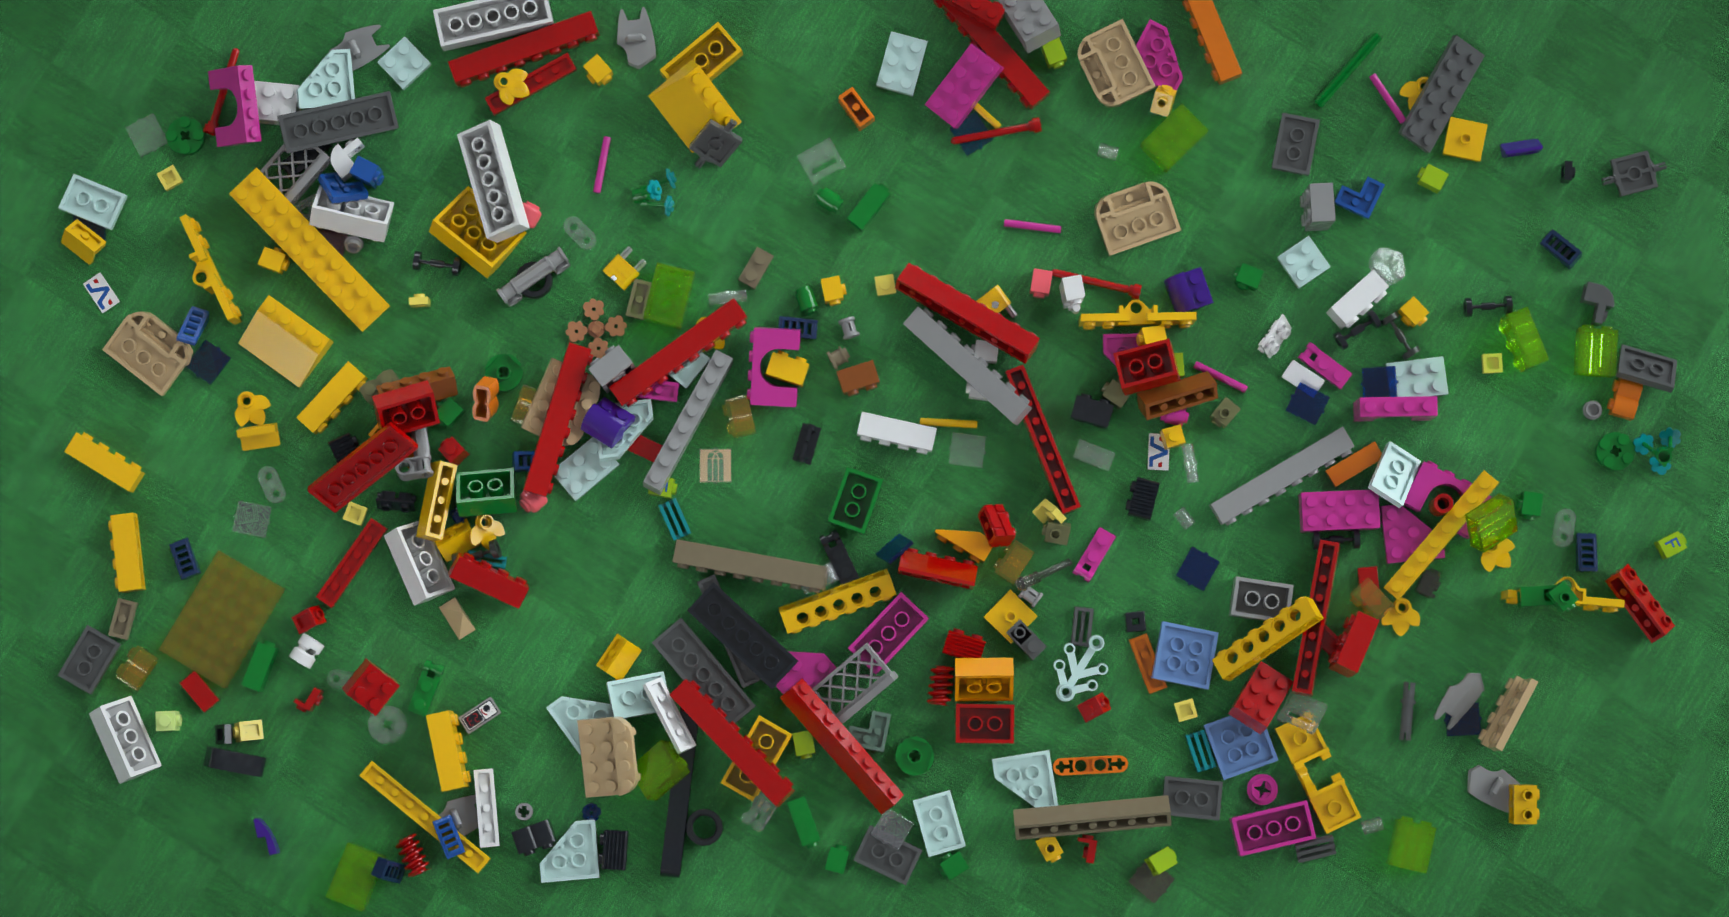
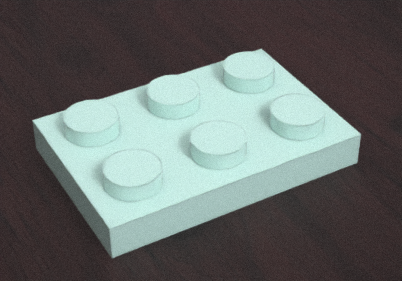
M891 31L876 87L913 97L928 41Z
M73 174L58 208L112 231L128 196Z
M1443 356L1385 364L1390 397L1442 396L1449 394Z
M592 437L559 464L555 478L571 497L577 501L620 464L616 460L600 462L597 439Z
M1389 441L1385 445L1368 488L1398 508L1402 507L1421 461Z
M664 671L607 682L613 717H623V719L656 713L643 685L662 677L666 685Z
M950 790L913 800L928 857L966 846Z

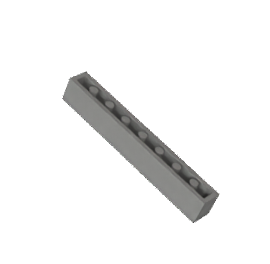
M917 307L903 324L1012 423L1018 425L1032 409L1028 405L1030 401L1022 394L1018 396L1014 392L1016 388L1009 382L1005 384L1000 380L1003 376L995 369L990 371L987 368L989 364L981 357L977 359L973 355L975 351L967 344L965 346L959 343L961 339L953 332L949 334L946 331L947 326L940 320L936 322L932 318L934 314L926 307L924 310Z
M715 350L646 475L643 487L661 495L733 364L732 357Z
M1341 427L1209 506L1220 525L1226 523L1228 526L1237 521L1235 517L1242 513L1245 516L1254 511L1252 507L1256 504L1262 506L1269 502L1268 497L1273 494L1277 497L1286 492L1285 487L1290 484L1293 487L1303 482L1301 478L1307 474L1310 478L1319 472V467L1324 465L1327 468L1334 464L1336 457L1341 455L1344 458L1351 454V449L1355 445L1344 427Z

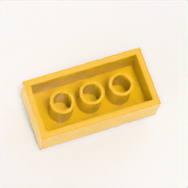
M717 22L660 69V73L665 80H668L689 61L693 60L701 67L708 78L713 81L742 57L743 51L721 24Z
M450 710L426 715L441 791L448 792L469 787L471 775L465 768L467 756L461 749L463 737L457 730L459 725L458 715Z
M759 715L747 736L754 742L752 746L756 750L760 749L767 756L765 760L769 764L773 762L776 765L793 734ZM732 761L720 783L755 802L761 790Z

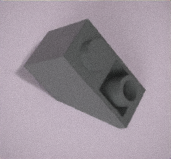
M1020 619L1006 632L1032 661L1047 647Z

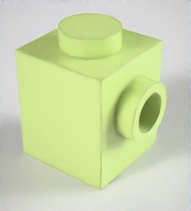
M180 711L155 712L156 731H180V726H182Z

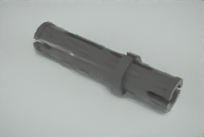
M1403 682V699L1400 700L1402 710L1399 740H1404L1406 732V740L1411 741L1413 706L1416 704V700H1414L1416 683L1410 682V690H1408L1409 682Z

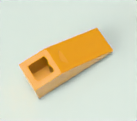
M936 529L934 532L937 534L936 538L945 544L947 541L952 543L953 549L960 553L965 551L970 554L969 558L978 564L980 561L984 563L993 548L989 546L986 536L981 532Z

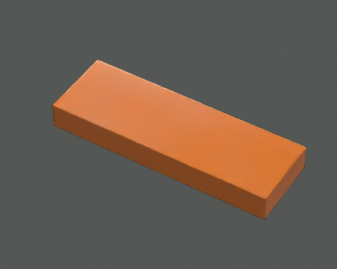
M1374 441L1325 472L1334 487L1378 462L1382 452Z
M1147 633L1130 639L1129 643L1148 693L1151 694L1167 688L1165 681L1151 679L1155 653Z

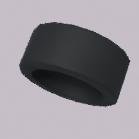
M531 261L525 263L523 266L519 268L516 276L525 271L526 269H528L529 267H531L536 262ZM551 273L545 276L543 288L538 291L526 289L522 294L530 299L544 297L552 288L553 278Z
M699 809L693 812L686 823V833L689 839L701 846L711 845L716 842L723 831L720 816L709 809ZM700 816L711 817L716 824L715 833L707 839L699 838L693 831L694 821Z

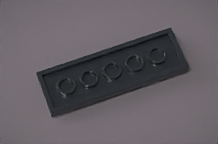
M714 582L687 610L771 689L798 662L793 655Z

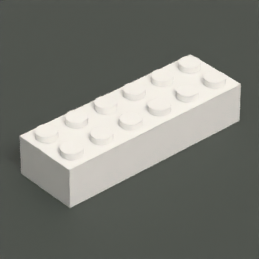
M475 0L433 10L443 51L528 33L554 24L549 0Z
M488 120L457 134L486 238L498 243L530 229L501 126Z

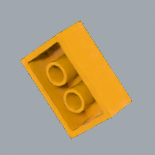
M955 658V701H1013V658Z

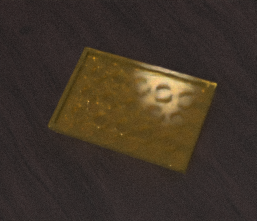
M218 550L159 650L226 689L278 603L285 588Z

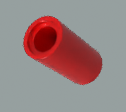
M1439 494L1429 503V511L1436 517L1445 515L1453 507V499L1448 494ZM1438 501L1444 504V509L1438 507Z

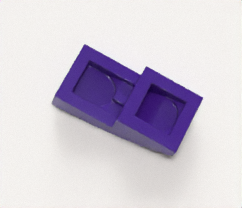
M261 818L253 819L257 838H266L269 855L280 853L276 838L268 825Z

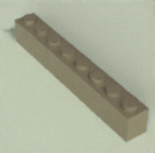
M678 539L672 561L678 564V568L688 569L689 566L696 567V571L707 573V570H714L716 575L726 576V573L734 574L733 578L743 580L745 576L752 577L754 582L763 583L764 580L771 581V585L782 586V583L790 584L789 588L801 590V587H807L809 592L820 593V590L825 591L829 574L827 566Z
M1168 795L1013 810L1016 840L1171 826Z

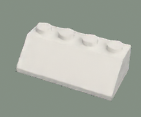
M320 185L312 205L309 225L373 241L385 242L394 202L368 196V199L331 203Z
M419 521L397 527L384 535L414 606L430 601L455 589L435 541L416 537Z
M132 696L102 705L89 713L119 784L135 779L162 766Z

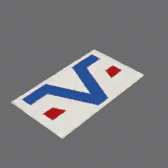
M101 272L83 283L102 313L120 302Z
M1149 433L1147 469L1169 471V449H1164L1160 434Z

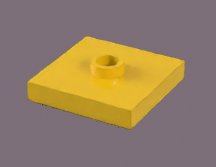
M1450 117L1442 155L1480 162L1488 124Z
M1011 589L984 616L1010 644L1013 640L1006 632L1019 619L1028 627L1038 617Z

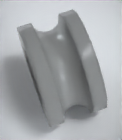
M521 803L516 807L515 814L520 820H528L533 815V808L528 803ZM522 806H526V809L529 810V815L526 814V817H522V813H519L520 808L523 809Z

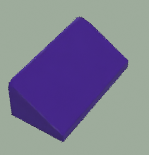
M1538 139L1503 143L1500 144L1502 158L1539 153L1543 149V145Z

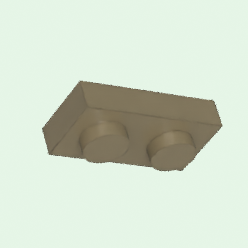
M757 247L738 280L756 289L774 256Z
M639 279L634 280L626 311L627 317L645 321L654 283Z
M118 598L108 633L109 636L125 640L129 639L138 606L137 602Z

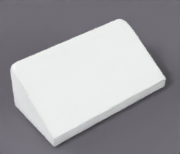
M1295 360L1291 361L1281 376L1312 398H1314L1325 382L1324 379Z

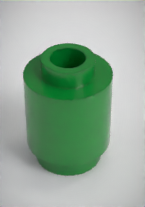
M827 187L824 189L820 188L815 195L816 203L829 212L837 213L844 202L840 195Z
M810 286L797 289L795 296L801 313L806 315L816 313L819 305L814 290Z

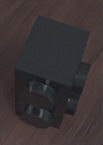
M1081 393L1080 396L1077 395L1075 398L1070 419L1107 429L1114 405H1110L1108 400H1093L1091 395Z

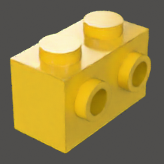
M779 350L777 353L772 352L765 373L766 376L803 387L810 366L809 363H806L807 360L798 356L795 359L790 358L788 353Z
M1509 784V823L1537 824V820L1540 817V812L1537 808L1540 792L1537 789V785Z

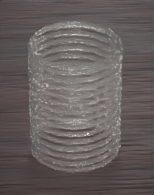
M1100 143L1097 156H1102L1109 160L1111 158V160L1116 161L1119 148Z
M1185 507L1173 514L1184 530L1195 523L1192 520V516L1185 510Z
M1380 816L1361 821L1364 835L1384 830Z

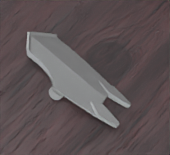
M642 7L640 19L627 20L623 9L620 10L618 19L617 45H620L626 51L628 65L637 69L642 68L656 58L654 35L645 7Z
M372 25L346 32L343 41L330 50L350 49L352 71L384 53L390 45L376 46L372 35L380 29L381 25Z
M1467 673L1460 683L1450 686L1437 708L1434 719H1439L1446 712L1452 716L1447 729L1450 730L1476 702L1481 693L1485 691L1481 674Z
M1477 765L1468 770V793L1492 807L1509 813V784L1520 783L1503 769L1489 771Z
M476 795L447 801L446 808L439 814L441 818L451 815L457 831L463 836L478 828V816L474 806L476 804Z

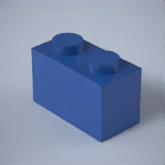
M357 156L349 173L354 179L376 189L377 185L380 186L384 180V172L378 165Z

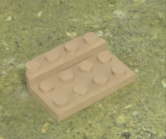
M1123 19L1086 36L1080 43L1078 48L1080 65L1098 101L1106 107L1122 106L1121 104L1156 88Z
M1143 182L1106 195L1095 205V220H1097L1109 256L1181 231L1167 189L1157 182Z
M144 311L135 312L125 317L102 349L161 396L167 393L185 366L190 364L193 355V349L190 344L176 340L178 335L176 331L154 314Z
M551 358L521 426L522 429L537 436H540L562 365L561 361ZM590 374L587 375L585 384L581 383L579 391H582L579 402H575L573 409L576 410L574 420L569 421L568 427L571 430L568 439L564 438L562 445L564 446L574 445L581 439L584 433L581 430L582 421L593 404H597L599 399L600 384Z
M1516 676L1514 679H1508L1505 684L1506 692L1504 695L1499 696L1496 702L1498 707L1495 712L1490 713L1487 719L1489 724L1486 730L1482 729L1478 736L1482 745L1493 751H1503L1538 681L1532 678L1523 679L1519 676Z
M623 717L577 720L586 798L612 795L621 796L634 790L641 778V773H638L634 743L635 728H632L630 723L623 719Z

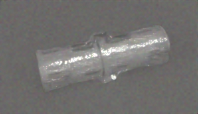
M746 289L708 293L709 306L726 304L733 298L737 302L747 301Z
M1193 444L1181 445L1184 459L1182 464L1185 467L1187 484L1199 482L1196 466L1198 461L1195 460Z

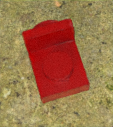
M319 605L309 607L291 617L299 635L326 623L324 612Z
M1082 834V838L1078 837L1077 841L1088 843V847L1084 846L1082 858H1086V863L1094 864L1097 840H1093L1094 836Z

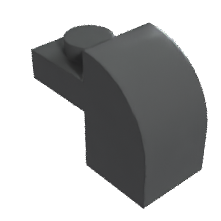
M1588 281L1584 284L1580 303L1595 306L1591 325L1599 326L1602 322L1606 321L1608 311H1605V309L1610 310L1614 307V298L1610 290L1605 286Z

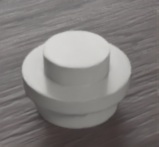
M357 236L347 237L344 240L345 249L350 253H358L363 248L362 239Z
M1588 401L1583 406V414L1587 419L1595 420L1601 416L1602 406L1597 401Z

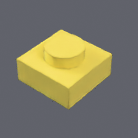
M174 165L157 173L166 191L183 183Z
M893 274L874 277L878 297L896 294Z
M414 294V297L409 298V306L411 308L431 307L430 298L428 296L425 297V294Z
M1502 353L1481 355L1483 374L1503 372Z
M349 502L343 520L362 526L368 508Z
M1193 698L1174 703L1179 722L1198 717Z

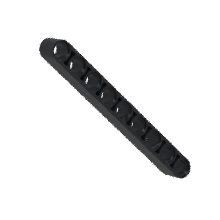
M680 707V714L695 743H697L698 725ZM696 746L680 754L675 750L661 861V876L680 878Z

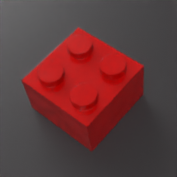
M366 658L342 689L349 697L376 716L400 685L395 679Z

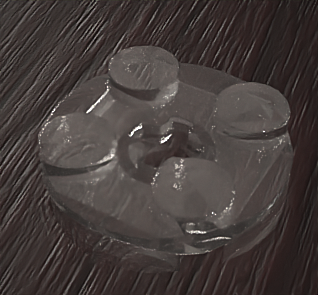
M1379 248L1369 259L1370 270L1374 269L1387 285L1396 284L1406 275L1403 255L1399 251H1394L1390 248Z
M384 706L376 716L371 714L368 719V729L376 741L382 744H393L404 737L407 729V718L399 708ZM385 720L393 722L391 730L383 728Z

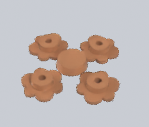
M592 298L589 302L583 304L585 316L594 320L589 324L588 329L583 326L581 321L576 323L571 321L568 323V329L565 333L569 336L571 342L584 340V335L587 332L592 337H595L593 342L588 344V347L592 349L590 354H593V357L601 359L606 355L605 351L608 349V342L602 341L599 337L604 334L605 330L610 332L612 337L616 335L623 336L627 324L623 322V317L619 315L615 318L610 317L608 319L609 323H606L605 326L602 322L596 321L599 319V315L602 316L604 314V303Z

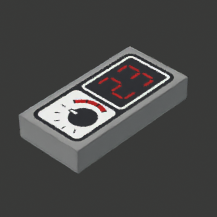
M489 697L458 719L468 734L501 714V711L492 697Z

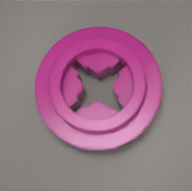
M1267 774L1255 775L1247 784L1249 798L1258 805H1267L1274 801L1277 796V783ZM1263 781H1265V788L1270 790V792H1263L1261 798H1259L1260 791L1254 787H1260Z

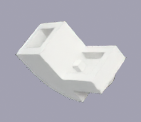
M358 137L355 140H349L345 144L344 149L337 144L331 153V164L344 182L352 177L349 172L354 163L350 158L365 147Z

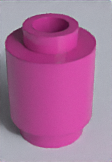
M1185 408L1160 416V420L1172 425L1181 424L1182 427L1183 423L1187 424L1189 412H1186Z

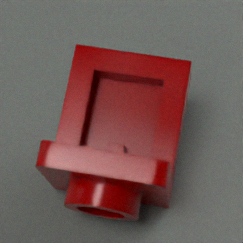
M314 687L306 702L296 698L293 702L297 704V709L305 713L307 710L313 712L315 706H319L323 701L324 696L322 694L324 691Z
M1103 692L1077 705L1085 723L1111 710L1109 699Z

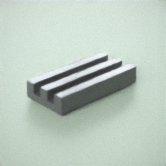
M1074 607L1071 643L1073 645L1089 647L1088 641L1092 631L1093 608ZM1078 611H1082L1079 640L1077 642L1075 641ZM1086 612H1089L1087 638L1085 643L1082 642L1085 614Z
M1330 834L1295 843L1298 862L1301 863L1335 855L1333 835ZM1329 842L1328 844H1324V845H1320V846L1317 845V844ZM1312 846L1311 848L1300 850V848Z

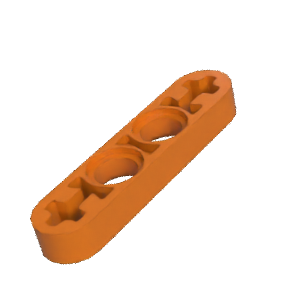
M1122 755L1059 758L1054 761L1052 768L1055 774L1061 776L1120 773L1127 769L1128 760ZM1107 758H1111V762H1117V758H1120L1125 765L1121 766L1120 770L1117 766H1111L1112 770L1108 771L1109 763ZM1098 759H1102L1105 762V768L1101 771L1097 770L1094 766L1095 761ZM1069 760H1073L1072 773L1069 772L1070 768L1063 769L1062 773L1059 769H1056L1059 761H1063L1064 765H1070ZM1079 760L1086 763V768L1082 772L1077 771L1075 768V764Z

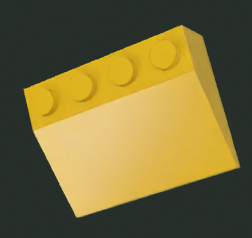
M693 60L689 61L648 95L688 149L690 143L710 119L723 126H726L730 119H734L737 125L742 122L705 72Z
M469 186L433 219L429 229V233L487 279L501 266L527 234L524 231L498 243L487 239L473 189Z
M268 295L255 313L238 344L300 388L334 342Z

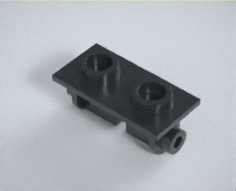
M802 424L792 460L811 465L821 428L815 427L812 424Z
M381 491L378 492L375 499L377 509L383 511L416 512L414 503H416L417 496L413 495V493L399 492V497L395 498L396 492Z

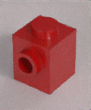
M453 437L445 439L438 449L451 464L459 465L470 455Z

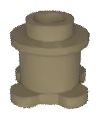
M838 346L839 349L831 353L827 352V356L835 370L838 369L837 366L845 362L849 363L847 359L850 358V355L845 347L841 349Z

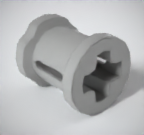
M854 316L838 321L839 325L842 326L844 340L860 335L854 324Z
M1028 583L1018 597L1024 598L1034 608L1044 594L1035 591L1030 587L1031 584Z

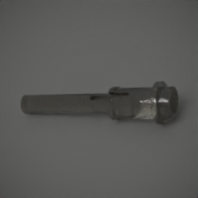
M1068 558L1040 572L1034 571L1027 576H1020L1015 581L1016 587L1019 591H1026L1028 587L1040 583L1041 579L1071 566L1072 561Z

